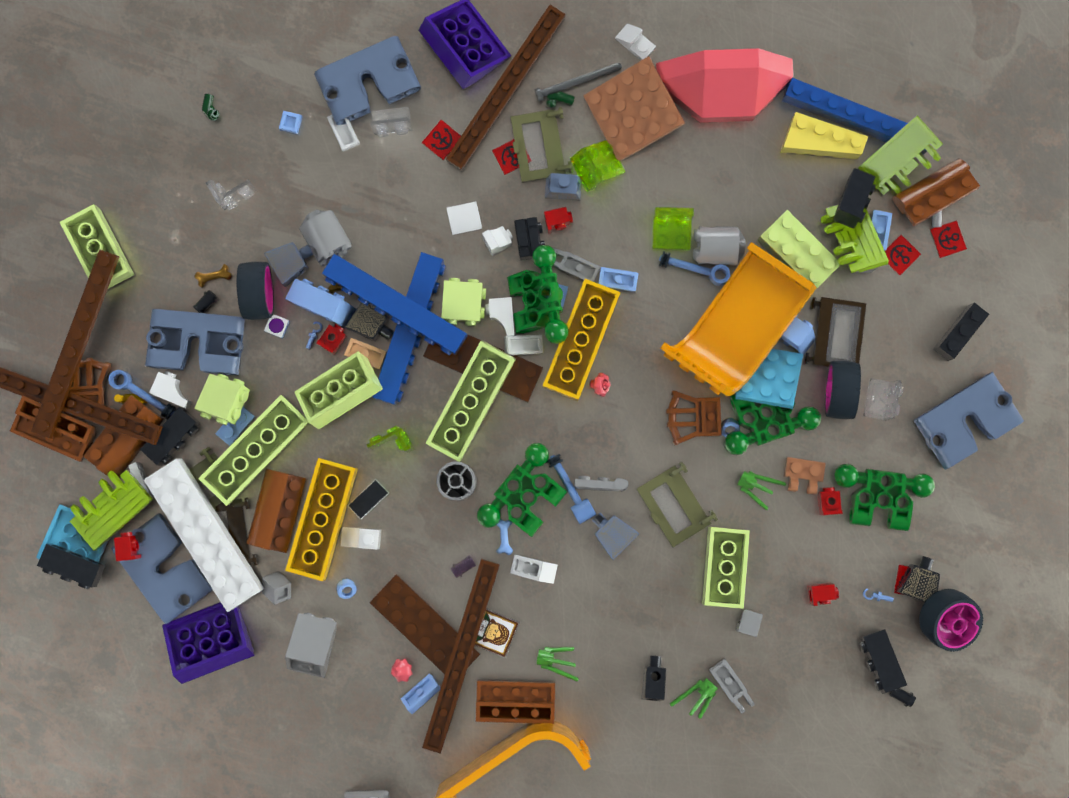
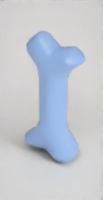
M501 519L497 524L501 537V545L496 550L499 554L506 553L511 555L513 552L508 542V528L512 524L510 520L503 521Z

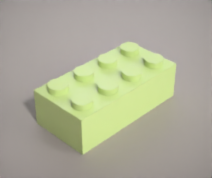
M93 204L60 221L88 278L99 249L120 257L108 289L134 276L99 207Z
M788 210L757 240L773 257L814 283L817 288L840 266L837 259Z
M357 351L296 390L295 395L308 423L317 429H321L383 388L368 358Z
M708 527L702 595L703 605L744 609L750 530Z

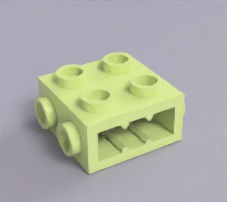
M449 278V281L444 280L441 318L452 325H457V322H465V326H476V323H480L481 319L485 317V307H482V300H486V288H483V283H479L477 279H468V282H460L459 278Z
M220 373L217 376L209 374L194 409L200 412V416L205 419L211 420V418H215L216 422L227 425V423L235 425L241 416V410L248 399L250 389L245 387V383L241 380L234 378L231 381L228 380L229 377Z

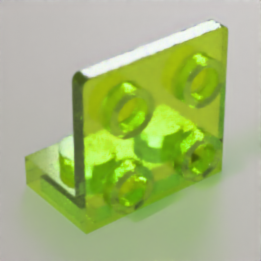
M607 140L581 148L570 158L587 192L593 190L601 182L625 173L621 161L617 160L613 153V147Z
M655 207L653 215V249L690 250L694 208Z
M397 426L388 429V434L384 436L377 435L369 439L370 443L366 444L369 449H374L397 437L395 441L400 450H404L407 453L415 450L405 429Z

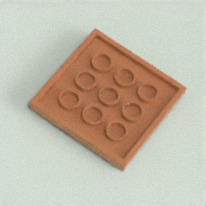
M649 56L583 95L618 162L623 161L685 124Z

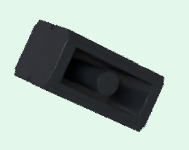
M537 217L515 220L520 260L532 259L535 248L545 245L544 240H540V233H543L542 223L537 221Z

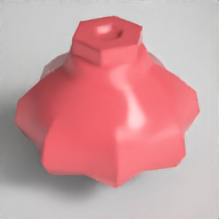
M599 373L594 380L590 381V387L594 389L596 394L604 397L609 392L611 384L608 375Z
M397 659L392 666L391 674L398 682H408L409 677L412 675V665L406 659Z

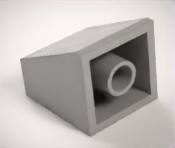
M298 613L285 656L287 669L325 678L337 630V624L333 619L328 617L317 618L311 613Z

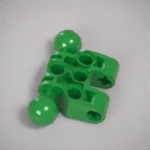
M540 245L535 248L532 260L537 267L541 268V274L535 271L524 270L507 277L510 297L523 296L522 301L525 305L524 310L513 314L516 334H524L545 328L544 334L546 339L551 343L559 344L566 340L569 329L567 324L560 320L559 313L563 312L561 307L563 291L558 285L557 273L552 272V266L556 261V252L548 245Z
M736 394L730 396V402L740 426L751 430V432L744 434L740 431H732L726 436L724 444L729 453L741 455L746 452L750 444L756 443L759 446L795 433L794 429L800 427L808 431L816 429L821 423V414L816 408L808 406L800 409L797 417L790 418L793 409L783 411L778 406L767 404L757 407L754 402L735 399ZM763 408L770 410V417L762 415ZM744 415H751L753 422L746 423L743 419ZM774 426L777 429V435H771L768 432V428Z
M541 443L529 445L525 451L526 460L521 466L517 464L493 494L496 496L491 504H484L478 509L477 520L482 526L486 528L495 527L501 520L500 510L506 504L508 519L529 536L533 537L544 523L529 510L530 506L536 503L537 497H544L555 507L563 499L567 491L545 473L530 474L534 467H541L547 463L549 452L545 445ZM537 477L545 479L543 487L539 488L535 485ZM510 480L518 482V488L514 491L508 489V482ZM525 492L533 494V500L529 503L523 501ZM514 507L521 509V515L517 518L511 516V510Z
M851 464L840 465L834 473L835 481L840 487L850 488L856 483L862 484V487L858 488L851 495L849 523L855 525L870 526L874 508L878 507L888 509V529L908 531L911 524L914 502L905 493V489L911 490L914 495L920 498L930 496L935 489L933 478L925 473L918 474L913 478H906L904 473L866 469L865 472H858ZM886 475L888 483L883 486L881 478ZM865 492L867 499L862 503L859 496ZM881 495L886 497L883 505H880L878 501ZM903 497L905 504L899 507L898 500Z

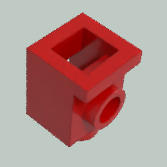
M567 207L544 211L548 233H552L554 228L556 231L566 229L569 223H573L571 211L567 212Z
M329 324L316 343L335 355L347 336L343 333L345 330L337 324L334 326ZM331 334H335L333 341L329 340Z
M835 487L823 488V492H818L820 515L843 514L840 491H835ZM830 497L834 499V503L832 505L828 503V499Z
M132 532L120 533V537L114 538L116 561L141 558V554L137 555L139 550L138 540L135 538V535H132Z
M833 583L808 585L809 600L812 606H818L817 602H819V605L831 604V600L839 599L838 588Z

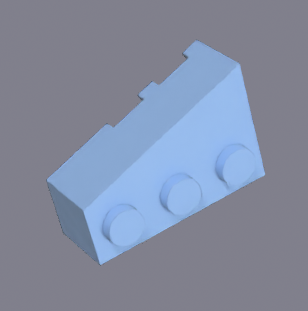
M295 278L285 298L286 300L347 329L345 326L357 309L344 301V296L336 292L332 295L328 293L329 290L319 285L316 288L313 286L314 283L303 278L300 281Z
M796 316L781 336V339L784 340L783 344L787 347L791 345L798 350V353L804 356L816 340L812 328L813 325L807 320L801 321Z

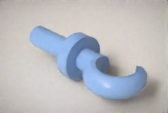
M316 321L313 323L319 324L320 329H313L312 333L308 334L310 338L306 345L307 349H310L314 339L318 338L316 334L322 331L323 326L320 322Z
M865 589L863 592V596L867 600H872L873 598H877V601L882 599L893 602L894 600L893 597L882 595V592L873 593L872 597L865 595L869 589Z

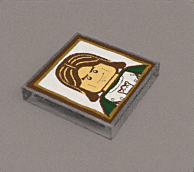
M486 608L475 646L506 658L520 622Z

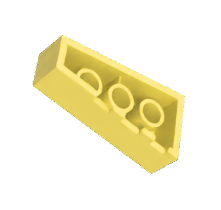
M795 112L780 153L788 152L800 155L811 154L822 157L833 156L834 158L858 159L863 154L868 136Z

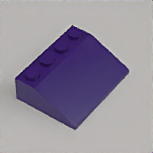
M460 0L425 17L418 29L462 89L478 82L511 58V54L469 0Z
M220 602L162 625L172 674L181 684L255 656L239 606L227 612Z

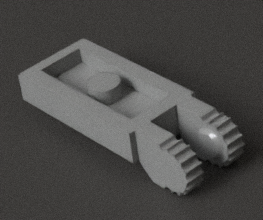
M552 247L557 256L563 257L561 263L555 261L553 267L580 280L588 279L593 282L595 281L601 268L600 266L567 251L563 252Z
M579 476V479L574 480V488L622 492L627 489L629 482L624 478L609 481V478L598 477V480H590L588 476Z
M725 659L709 669L727 697L735 704L741 714L745 710L737 699L742 695L751 707L755 705L748 695L747 689Z

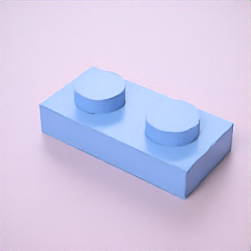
M873 210L871 221L884 251H886L892 213Z
M601 267L598 284L611 289L636 292L639 273Z
M243 407L241 416L235 425L230 423L222 425L215 434L231 446L255 419V416Z
M429 673L401 698V701L407 710L413 714L439 692L441 687L434 676Z

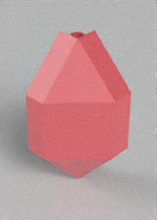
M759 48L703 50L659 62L655 65L674 103L700 123L753 121L788 86L793 78V59Z

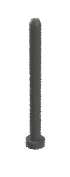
M615 63L542 90L536 88L534 89L536 98L540 102L543 100V97L618 71L622 68L621 63Z

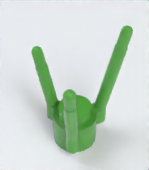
M744 471L737 484L741 486L740 490L747 493L765 510H768V506L749 489L753 490L756 487L764 492L773 494V491L756 483V479L786 486V483L755 474L751 471L749 473Z
M545 647L544 650L539 649L537 665H541L543 669H548L574 681L579 680L571 674L550 666L556 663L575 667V663L554 659V654L551 653L574 651V647Z
M707 678L703 682L699 680L696 685L671 702L670 706H674L700 688L698 693L702 696L689 712V715L692 716L704 699H707L698 715V718L701 719L712 698L716 695L715 692L718 688Z

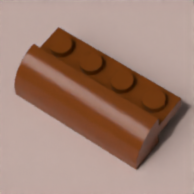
M958 158L893 196L892 201L902 214L905 213L912 225L916 226L979 189L980 185L969 171L971 167L964 160Z
M132 395L129 396L119 409L121 412L159 426L164 421L163 417ZM105 427L83 457L105 475L110 471H114L120 478V475L127 469L128 465L131 464L141 451L140 449L147 442Z
M22 396L15 411L17 415L10 432L82 462L89 445L93 444L96 427L61 412L52 438L33 433L31 430L41 403Z
M266 468L247 544L287 553L306 478Z
M477 680L476 722L554 724L555 682Z

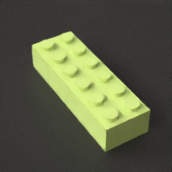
M480 341L425 444L460 462L516 358L484 341Z
M280 395L198 479L226 506L229 505L309 424L306 417L283 395Z

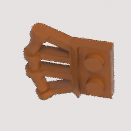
M93 358L81 360L73 380V387L70 388L69 392L105 405L104 384L112 364L109 362L102 363L93 360ZM80 368H86L87 386H80ZM93 368L102 370L97 385H94Z
M672 390V399L668 409H666V414H668L669 418L667 427H669L674 439V446L694 437L722 436L720 397L694 398ZM679 399L694 403L695 408H677ZM695 413V421L676 422V414ZM677 427H695L696 431L681 437Z

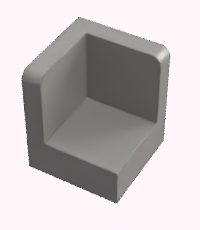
M279 571L262 577V585L265 588L262 590V593L274 605L291 598V582Z
M744 609L740 623H737L735 630L757 637L763 614Z

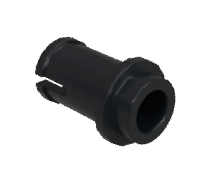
M210 290L205 291L204 296L193 307L199 313H204L213 302L216 303L218 297Z
M901 688L890 691L889 694L890 697L904 703L905 707H912L916 700L912 692L908 693Z

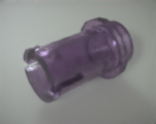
M469 555L458 564H453V567L450 569L455 577L458 578L459 576L462 577V574L472 567H475L476 564Z

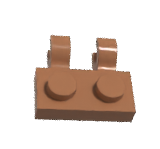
M787 457L784 477H789L788 491H798V479L808 480L807 494H817V482H823L826 463Z

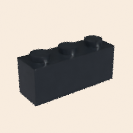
M856 168L853 169L846 183L833 221L853 229L858 222L862 223L866 214L863 212V209H867L871 200L868 196L872 195L876 186L873 184L875 176Z
M975 302L968 305L933 350L947 361L955 359L989 316V313Z
M179 407L162 425L163 428L157 444L146 443L140 450L156 465H166L173 458L171 455L176 450L179 451L186 444L185 440L189 436L192 437L199 430L198 426L201 423L186 409Z
M53 543L45 545L37 564L38 567L43 568L42 572L50 575L56 573L61 575L60 579L67 582L76 581L78 586L84 589L97 587L106 566Z
M884 629L860 638L861 642L859 645L863 654L866 653L868 657L867 666L870 672H873L875 675L874 683L877 690H881V693L884 694L907 686L886 630Z

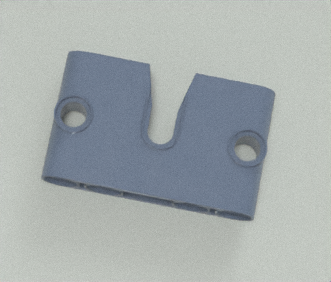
M398 36L390 37L324 66L314 73L337 125L346 124L344 118L353 121L371 113L368 94L363 85V81L366 78L373 79L378 91L389 104L414 94L421 89V85ZM400 63L407 64L406 67L402 69L398 68V65ZM337 93L336 98L329 99L330 94Z
M152 309L150 331L146 336L148 347L145 366L184 371L190 355L191 342L194 338H199L198 356L200 371L213 374L239 375L241 353L244 349L242 341L245 319L228 315ZM160 334L161 340L158 343H154V337ZM236 341L237 348L235 350H230V343Z
M993 372L980 378L914 420V423L925 438L926 446L932 449L944 470L978 451L973 434L965 422L967 416L971 417L977 428L990 440L999 438L1024 422L1012 402V396L1004 390ZM999 396L1004 399L1003 405L998 403ZM934 436L940 439L938 446L933 443Z
M158 513L138 529L132 531V535H135L136 539L139 532L144 534V540L142 542L138 541L139 550L137 555L141 554V558L119 562L165 624H168L213 589L194 559L174 566L164 574L160 572L159 566L161 563L171 557L182 544V541L165 517ZM113 546L111 549L115 555V546ZM184 594L187 595L190 600L187 605H185L182 602V596Z

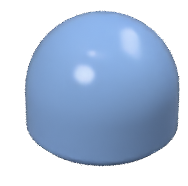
M727 418L721 423V433L724 437L729 434L725 431L729 426L735 427L734 431H740L738 421L733 418Z
M347 578L340 580L336 587L338 596L343 599L353 597L357 590L355 583ZM345 587L352 588L351 592L347 594L343 593L342 590Z

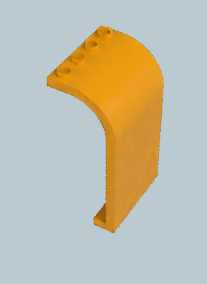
M752 242L747 247L749 252L690 333L678 344L670 346L664 342L660 348L665 352L663 356L672 362L676 359L680 362L679 367L687 373L690 370L696 374L694 378L702 384L705 381L711 385L709 389L717 395L723 393L726 396H731L749 381L817 288L814 283Z
M554 721V724L528 723L440 783L435 798H456L457 793L534 741L553 740L563 744L571 751L584 771L591 767L589 748L583 739L579 741L577 736L562 723Z

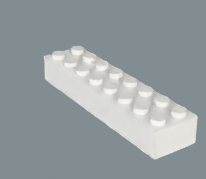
M177 458L144 479L227 612L265 589L183 459Z

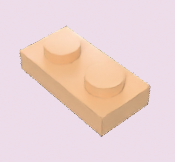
M351 338L344 356L350 357L359 351L368 358L372 367L380 370L387 352Z

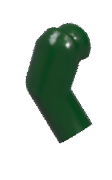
M556 92L548 95L546 105L550 108H554L557 102L572 105L575 97L564 92Z
M204 94L202 112L209 120L215 121L220 116V113L212 106L214 95Z

